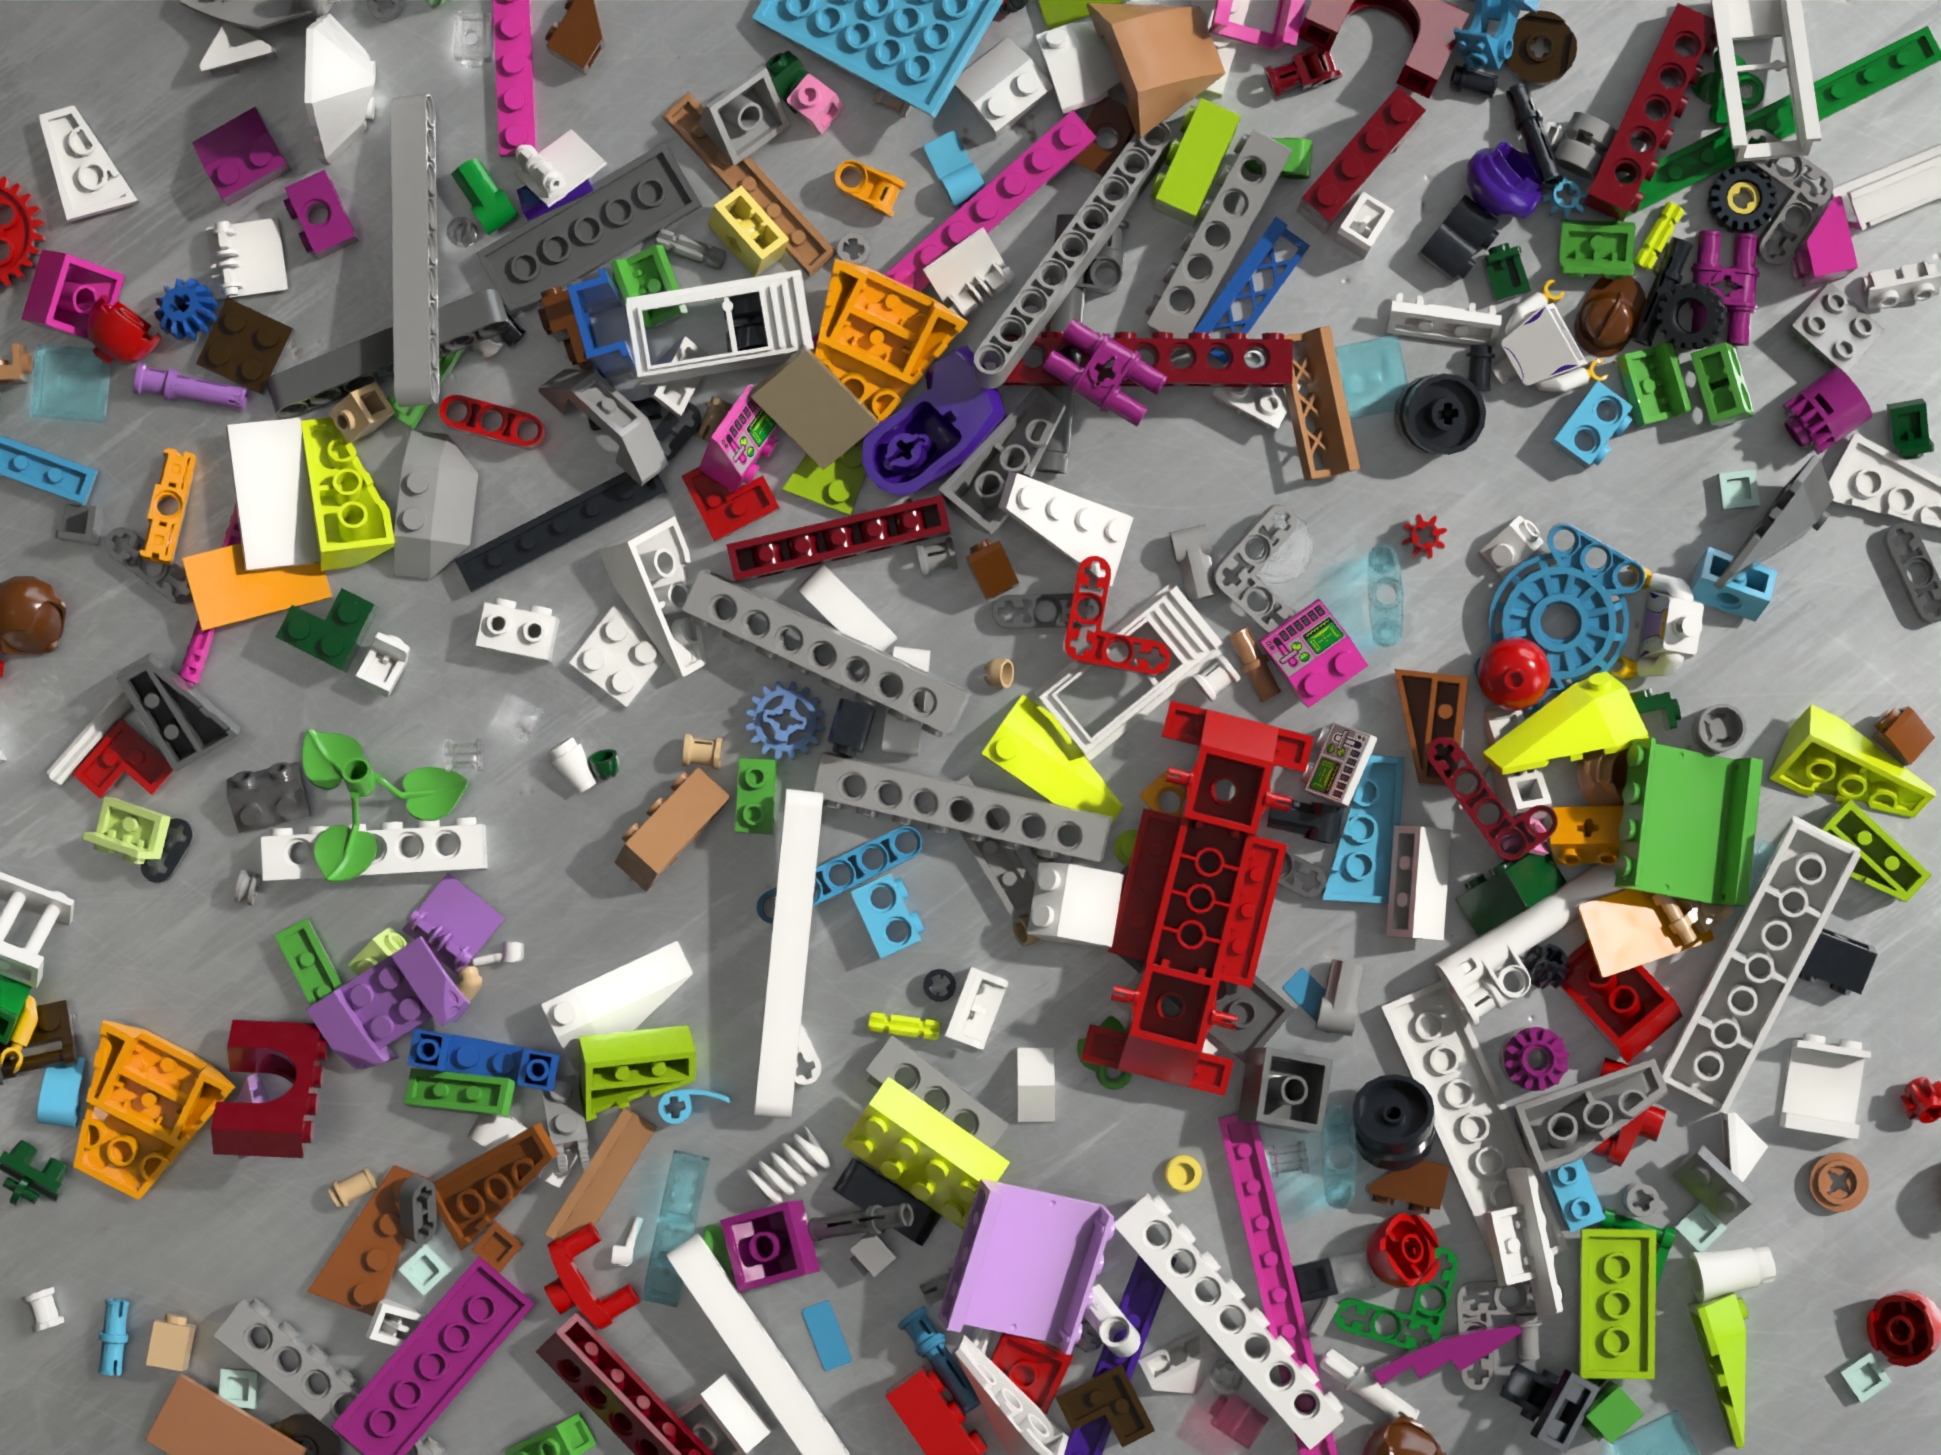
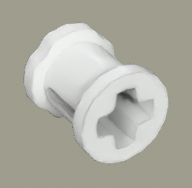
M1222 654L1217 657V662L1202 674L1196 673L1192 676L1199 689L1211 702H1214L1216 695L1232 682L1237 683L1241 679Z
M53 1287L22 1297L23 1303L28 1304L34 1325L31 1327L33 1333L65 1322L63 1316L58 1315L52 1297L55 1293Z

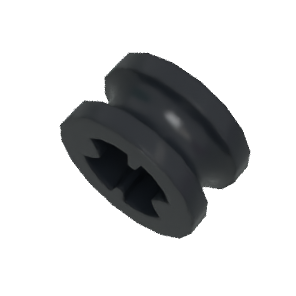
M936 969L926 975L923 988L925 994L930 999L936 1002H943L953 996L956 990V981L949 971ZM940 974L941 979L946 976L950 980V984L946 986L948 993L944 996H939V992L934 995L930 991L929 987L934 984L932 977Z

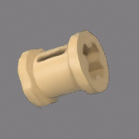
M686 733L682 766L688 767L691 763L712 766L713 769L719 770L723 739L693 738L692 734Z

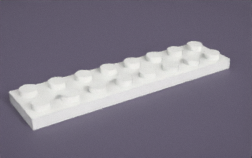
M1439 980L1380 1007L1411 1077L1424 1085L1433 1098L1435 1132L1493 1260L1483 1213L1514 1206L1506 1171L1514 1167L1531 1166L1533 1168V1165L1468 1020L1459 1009L1443 981ZM1533 1168L1534 1175L1538 1181V1196L1541 1210L1546 1218V1233L1549 1247L1553 1255L1569 1249Z

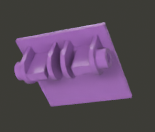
M447 873L420 908L410 915L407 919L408 923L403 927L402 931L414 940L422 936L435 957L459 976V971L468 966L505 918L450 873Z

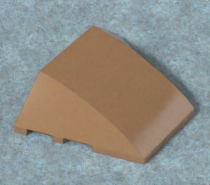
M1087 3L1086 6L1099 39L1105 38L1129 99L1126 109L1138 140L1226 74L1200 6Z

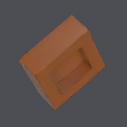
M494 1221L471 1250L498 1273H501L524 1243L498 1221Z

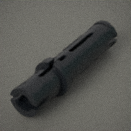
M1519 83L1513 85L1505 94L1514 113V126L1523 136L1541 188H1553L1563 181V176L1557 166L1553 151L1544 132L1542 113L1534 106L1527 84Z
M1676 237L1670 238V243L1661 265L1656 266L1653 272L1656 277L1643 304L1633 332L1629 336L1630 340L1646 347L1652 346V341L1660 324V320L1657 319V313H1660L1661 308L1658 306L1660 301H1664L1666 298L1664 295L1668 291H1672L1676 284H1681L1683 276L1680 274L1690 250L1693 248L1691 243Z

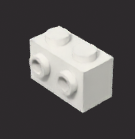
M495 598L494 604L484 602L475 646L551 662L560 621L557 617L551 616L552 609L531 605L530 611L515 609L517 602L501 598Z

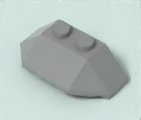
M415 430L410 432L402 462L394 529V576L431 580L470 547L479 474L448 434Z

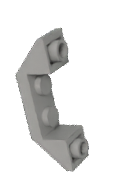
M564 369L539 387L538 392L563 415L577 406L619 445L616 463L641 486L667 467L668 461L648 418L598 372Z

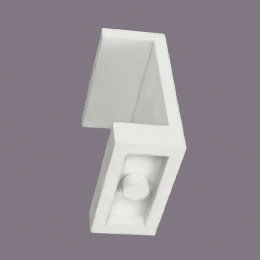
M1803 1033V1040L1792 1039L1779 1126L1858 1140L1860 1125L1855 1124L1864 1062L1865 1058H1871V1051L1861 1050V1042L1840 1039L1839 1046L1825 1044L1826 1037Z

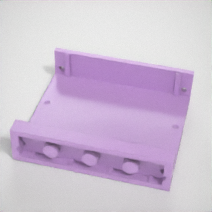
M980 1178L937 1317L946 1330L961 1333L964 1324L1057 1343L1066 1355H1071L1074 1344H1077L1081 1338V1321L1085 1309H1089L1093 1300L1092 1286L1095 1277L1103 1269V1252L1106 1242L1111 1240L1114 1234V1216L1102 1204Z

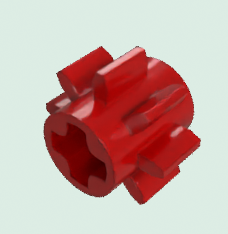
M1417 514L1415 516L1417 524L1415 527L1409 524L1403 526V529L1409 532V538L1403 540L1401 544L1411 545L1414 549L1411 555L1412 558L1417 556L1419 552H1425L1429 560L1433 557V547L1438 549L1445 548L1444 543L1438 540L1439 536L1443 535L1447 529H1438L1434 525L1437 516L1434 515L1427 522L1423 521L1420 514ZM1424 528L1430 530L1429 538L1433 542L1427 541L1424 545H1420L1418 543L1419 536L1415 534V531L1421 532Z
M1925 1077L1916 1078L1909 1082L1904 1089L1905 1094L1900 1096L1903 1102L1902 1108L1908 1119L1912 1120L1918 1116L1920 1122L1932 1123L1941 1118V1082L1937 1081L1931 1084L1929 1079Z

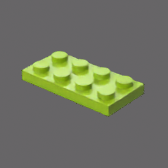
M1580 1229L1579 1376L1593 1379H1655L1656 1230Z

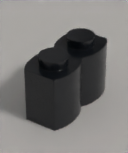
M1465 194L1417 255L1450 281H1453L1457 275L1464 279L1477 263L1472 258L1474 253L1480 246L1487 250L1499 235V232L1494 228L1500 221Z
M840 698L827 739L828 743L833 744V752L854 758L856 752L863 753L876 712L875 708Z

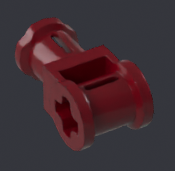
M1315 45L1293 55L1290 63L1276 68L1271 66L1264 68L1268 85L1275 99L1281 97L1282 92L1301 86L1303 91L1312 87L1316 88L1327 85L1343 77L1342 71L1337 70L1331 52Z

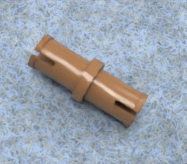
M1249 626L1228 636L1243 665L1240 669L1243 674H1248L1260 698V702L1282 692L1267 665L1269 659L1266 654L1262 655L1250 632Z

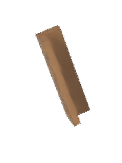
M1330 326L1318 327L1304 333L1284 335V339H1293V343H1297L1300 355L1298 363L1293 359V384L1290 388H1285L1304 481L1337 477L1360 470ZM1299 379L1306 384L1308 393L1306 398L1298 391L1297 383ZM1307 415L1314 421L1315 431L1313 434L1306 429L1305 418ZM1314 451L1321 455L1324 470L1315 471L1312 457Z
M628 1107L624 1108L591 1159L590 1168L584 1170L544 1235L555 1240L560 1236L562 1238L567 1237L589 1222L596 1226L658 1126Z

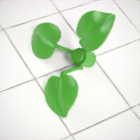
M308 729L302 750L303 766L307 778L314 786L324 790L335 789L344 779L350 793L352 805L351 829L344 825H335L324 830L316 840L314 847L315 860L325 880L329 882H343L353 879L366 871L374 861L377 853V843L374 835L369 832L358 831L360 826L358 800L359 797L370 795L374 791L376 784H380L398 799L407 800V810L414 818L421 821H436L447 816L455 808L468 786L467 779L448 769L422 767L411 771L404 777L403 787L405 792H401L383 779L381 773H373L370 763L363 758L361 745L355 739L339 733H326Z

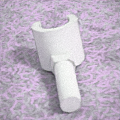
M503 942V953L473 958V965L477 967L496 962H520L524 958V943Z
M635 1216L626 1239V1245L613 1246L611 1259L613 1265L627 1267L633 1262L635 1241L644 1219Z

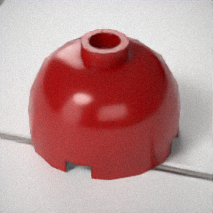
M101 295L93 305L86 324L88 337L96 346L93 353L108 364H111L113 360L129 364L145 359L162 339L159 332L153 337L148 332L152 325L119 301L113 307L106 303L110 296Z
M1523 637L1505 638L1493 642L1482 653L1477 666L1478 684L1483 695L1494 706L1508 711L1524 710L1535 705L1546 694L1551 681V668L1545 652L1535 642Z
M1399 1213L1386 1218L1374 1227L1367 1240L1366 1254L1373 1274L1381 1282L1395 1288L1416 1287L1427 1283L1434 1278L1440 1263V1259L1435 1260L1434 1250L1439 1247L1438 1239L1432 1227L1421 1216L1416 1214L1410 1216L1406 1213Z
M1902 1290L1887 1294L1877 1301L1867 1316V1334L1870 1343L1876 1352L1880 1350L1889 1358L1886 1361L1893 1365L1903 1367L1917 1365L1926 1360L1939 1348L1941 1343L1940 1309L1931 1299L1920 1292Z

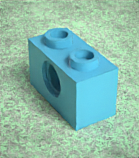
M1708 547L1693 570L1689 586L1694 595L1693 600L1756 622L1771 601L1777 571L1758 565L1719 590L1714 584L1734 556Z
M1582 1158L1574 1163L1544 1173L1567 1231L1574 1232L1606 1219Z

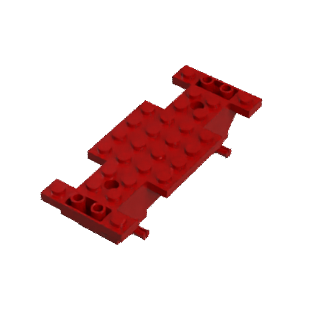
M1170 701L1161 737L1196 745L1197 747L1190 772L1171 768L1170 766L1167 769V773L1180 776L1181 778L1166 775L1165 782L1186 786L1179 817L1143 808L1119 903L1112 947H1108L1107 951L1143 961L1136 990L1114 984L1112 991L1126 994V997L1112 993L1110 1000L1132 1005L1126 1032L1089 1024L1081 1060L1225 1096L1234 1060L1205 1053L1202 1050L1206 1035L1213 1025L1232 1031L1235 1030L1236 1024L1224 1022L1222 1019L1237 1022L1238 1015L1216 1011L1215 998L1219 982L1221 980L1252 988L1287 848L1285 843L1255 835L1260 817L1267 807L1288 813L1290 806L1277 803L1276 801L1288 804L1292 802V797L1271 793L1270 777L1273 765L1305 773L1314 736ZM1222 779L1230 781L1235 788L1234 796L1228 801H1222L1215 795V786ZM1170 995L1178 997L1181 1002L1180 1012L1173 1017L1165 1016L1161 1011L1162 1000Z

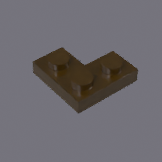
M1121 1363L1055 1397L1072 1431L1106 1415L1122 1448L1155 1431Z

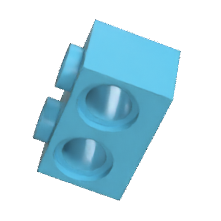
M1597 381L1550 443L1584 469L1590 466L1592 462L1598 466L1611 449L1606 443L1613 433L1620 437L1632 421L1628 413L1633 406ZM1606 403L1613 408L1614 419L1612 421L1605 422L1599 419L1596 413L1598 404ZM1584 432L1590 435L1593 441L1591 450L1582 451L1576 447L1574 439L1577 433Z
M890 873L850 891L881 959L922 941L919 933L925 931L917 912L914 911L909 914L903 900L909 898V894L901 877L894 880ZM879 887H885L892 893V902L884 909L876 908L871 902L873 891ZM893 921H902L907 926V937L901 942H893L887 937V926Z

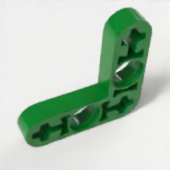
M1445 1247L1434 1249L1435 1259L1439 1258L1441 1253H1445L1446 1261L1451 1263L1449 1269L1441 1271L1439 1278L1441 1281L1447 1280L1446 1287L1443 1288L1433 1282L1416 1286L1409 1314L1362 1300L1345 1298L1338 1302L1339 1307L1333 1316L1334 1322L1340 1329L1346 1332L1406 1349L1419 1345H1416L1415 1337L1404 1334V1341L1397 1340L1402 1332L1403 1318L1410 1320L1406 1325L1410 1329L1419 1330L1421 1325H1426V1332L1431 1334L1429 1341L1439 1338L1458 1269L1456 1255ZM1435 1289L1440 1293L1441 1303L1436 1309L1427 1310L1422 1306L1420 1300L1425 1290ZM1349 1305H1355V1312L1367 1316L1368 1308L1374 1310L1369 1318V1331L1361 1330L1365 1323L1358 1320H1352L1350 1325H1345V1318L1340 1316L1341 1309L1348 1310ZM1384 1314L1391 1315L1396 1322L1394 1332L1387 1336L1379 1334L1375 1329L1377 1318ZM1423 1340V1341H1422V1344L1427 1343V1342H1429V1341H1428V1340Z

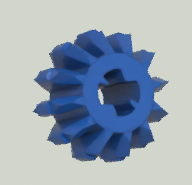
M176 278L175 288L173 289L169 286H163L166 295L165 297L155 298L156 304L160 308L153 312L155 318L161 322L159 324L160 328L166 334H172L176 340L183 341L186 336L190 340L196 341L197 333L200 330L203 333L209 334L206 325L208 322L217 321L213 311L219 307L217 301L212 297V291L206 285H201L196 279L192 278L187 283L182 279Z

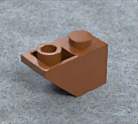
M1909 706L1885 711L1873 725L1877 731L1871 737L1903 766L1911 765L1935 738L1916 712Z

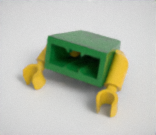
M0 974V1042L6 1045L9 1040L12 1041L11 1047L1 1053L0 1068L4 1059L11 1056L17 1060L13 1073H16L21 1068L23 1061L21 1050L23 1046L27 1047L38 1022L35 999L29 995L32 986Z

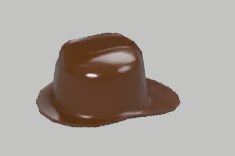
M1625 275L1623 279L1618 280L1602 277L1593 285L1577 314L1574 324L1575 337L1580 347L1589 354L1598 357L1613 356L1622 351L1629 343V336L1633 332L1643 304L1646 301L1645 292L1638 281L1629 275Z

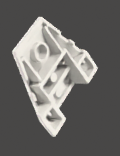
M330 13L317 18L316 22H313L306 28L304 104L310 126L318 127V132H313V140L318 142L317 156L323 165H331L368 130V119H374L375 114L374 97H371L376 78L375 61H370V57L364 48Z

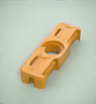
M167 448L163 451L164 457L167 459L164 460L159 484H155L147 517L148 523L151 524L148 527L143 550H140V556L143 560L163 565H171L174 560L196 468V457L193 453L184 452V454H179L177 450ZM164 498H173L178 502L179 508L175 514L165 516L157 509L159 502Z

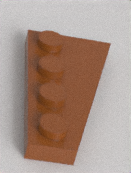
M540 1122L433 1181L436 1189L437 1212L460 1251L468 1247L559 1154Z
M393 1165L307 1292L373 1316L379 1301L383 1300L386 1296L407 1239L402 1235L400 1226L399 1193L401 1186L412 1175H417L429 1180V1177Z

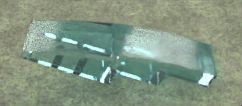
M678 1150L673 1152L641 1300L678 1307L683 1280L672 1266L666 1254L694 1236L710 1161L709 1157Z

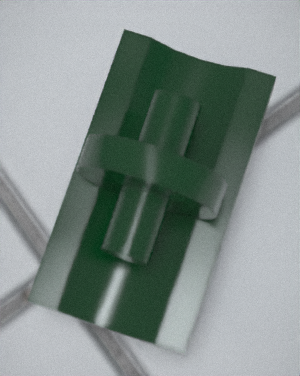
M20 1140L10 1153L4 1151L0 1157V1170L20 1181L18 1183L10 1177H7L4 1181L3 1187L13 1192L9 1202L18 1206L24 1198L35 1204L40 1195L29 1188L57 1202L62 1194V1183L67 1173V1166L51 1157L41 1172L30 1166L38 1154V1150L24 1140Z

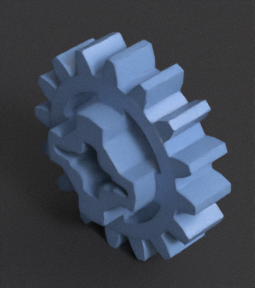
M776 681V690L773 692L764 686L762 689L765 697L760 699L753 696L752 701L757 705L756 710L746 711L748 716L754 718V722L746 725V729L750 731L756 730L757 735L751 740L752 743L756 744L762 741L764 743L761 751L763 754H767L771 749L775 750L776 760L781 759L783 752H788L790 759L795 760V751L799 749L805 755L809 754L806 745L809 742L816 745L819 744V740L814 736L815 731H825V727L817 723V719L824 717L825 712L815 711L814 708L820 702L819 698L816 697L809 700L807 696L809 695L810 688L807 686L801 692L796 691L795 681H791L788 689H784L782 683ZM784 696L782 704L774 710L764 709L775 698ZM797 699L802 701L808 708L810 719L801 717L797 712ZM785 711H790L791 718L803 724L788 725L787 730L783 731L781 730L780 723L769 717L783 716ZM761 722L771 725L776 732L774 742L769 740L764 734ZM798 731L807 732L800 741L788 745L790 736Z

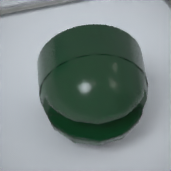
M600 750L588 758L593 775L601 780H606L605 775L609 774L614 778L619 772L620 762L615 750Z

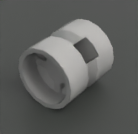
M1574 112L1565 131L1568 139L1560 141L1554 154L1555 161L1558 166L1575 175L1595 179L1604 160L1600 153L1608 151L1617 131L1611 125L1594 116L1582 112ZM1582 141L1590 143V146L1582 143Z
M1716 704L1701 710L1692 723V737L1695 743L1702 750L1709 753H1723L1736 748L1744 740L1747 732L1743 714L1736 707L1729 704Z

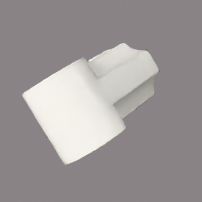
M1100 1284L1093 1286V1300L1089 1309H1085L1083 1316L1114 1355L1121 1358L1133 1355L1139 1349L1141 1343L1138 1331L1127 1320ZM1127 1330V1334L1122 1341L1113 1342L1117 1332Z

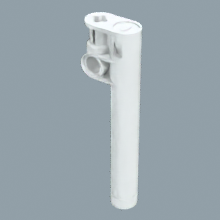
M1597 863L1526 911L1489 930L1435 964L1441 980L1465 1018L1473 1027L1480 1024L1478 1018L1496 1007L1498 1009L1503 1008L1528 992L1531 986V978L1518 956L1581 918L1578 905L1626 890L1625 888L1615 887V864L1602 865ZM1506 973H1513L1519 978L1520 986L1515 993L1507 991L1503 985V978ZM1486 997L1485 1001H1483L1477 1006L1474 1005L1475 1003Z

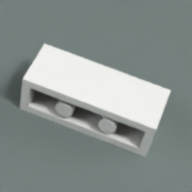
M1394 825L1386 936L1444 940L1452 830Z

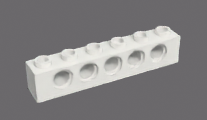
M475 817L455 818L454 826H440L439 820L417 821L418 828H403V822L380 823L381 830L366 831V824H360L358 831L373 834L375 839H379L384 847L381 857L375 859L369 868L359 876L488 869L486 825L476 824ZM352 824L344 825L350 829L352 828ZM329 826L307 827V834L293 835L292 828L270 829V836L261 837L263 881L324 878L315 860L314 847L318 836L328 829ZM451 834L457 840V849L453 854L445 856L439 850V841L443 836ZM414 836L419 840L421 848L415 857L408 858L402 851V844L405 839ZM299 843H305L310 850L308 860L302 864L296 863L292 857V850Z

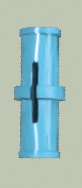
M112 1298L105 1299L103 1331L99 1332L98 1340L102 1341L98 1373L113 1376V1373H115L116 1376L122 1375L124 1343H127L129 1339V1334L125 1333L129 1300L114 1298L113 1301Z

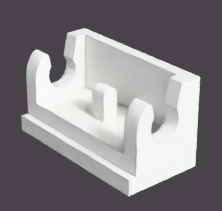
M971 967L945 1036L983 1050L1009 981Z

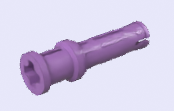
M139 362L134 378L133 393L140 395L142 392L161 395L167 401L175 400L176 397L244 411L248 388L180 375V372L174 368L166 371L147 367L146 363Z

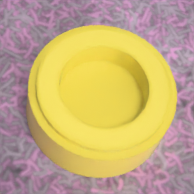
M1178 1155L1167 1163L1164 1174L1166 1182L1172 1189L1178 1192H1189L1200 1183L1202 1170L1194 1158L1188 1155Z

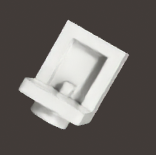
M1518 516L1479 552L1504 579L1508 572L1527 559L1544 542L1540 538V532L1532 522Z
M377 632L373 638L372 648L356 674L355 683L388 698L407 664L410 647L396 636Z

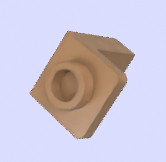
M12 343V364L9 365V360L0 359V385L27 384V374H32L33 370L31 352H26V347L21 343Z

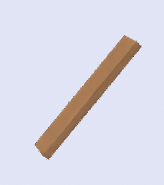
M689 92L686 93L662 115L664 121L731 193L740 186L747 191L788 237L789 241L785 251L811 278L837 254V251L749 156L735 166L727 160L699 125L704 108Z

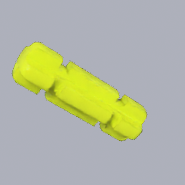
M1667 202L1659 214L1661 218L1656 220L1642 244L1644 248H1641L1634 258V263L1638 267L1649 271L1658 259L1656 255L1662 252L1675 229L1673 225L1679 222L1684 213V210L1679 205Z
M878 1012L870 1014L868 1029L871 1032L883 1033V1031H889L888 1034L918 1038V1035L923 1036V1039L937 1040L939 1038L941 1027L938 1020L926 1019L925 1021H920V1018L891 1014V1017H888L886 1013Z

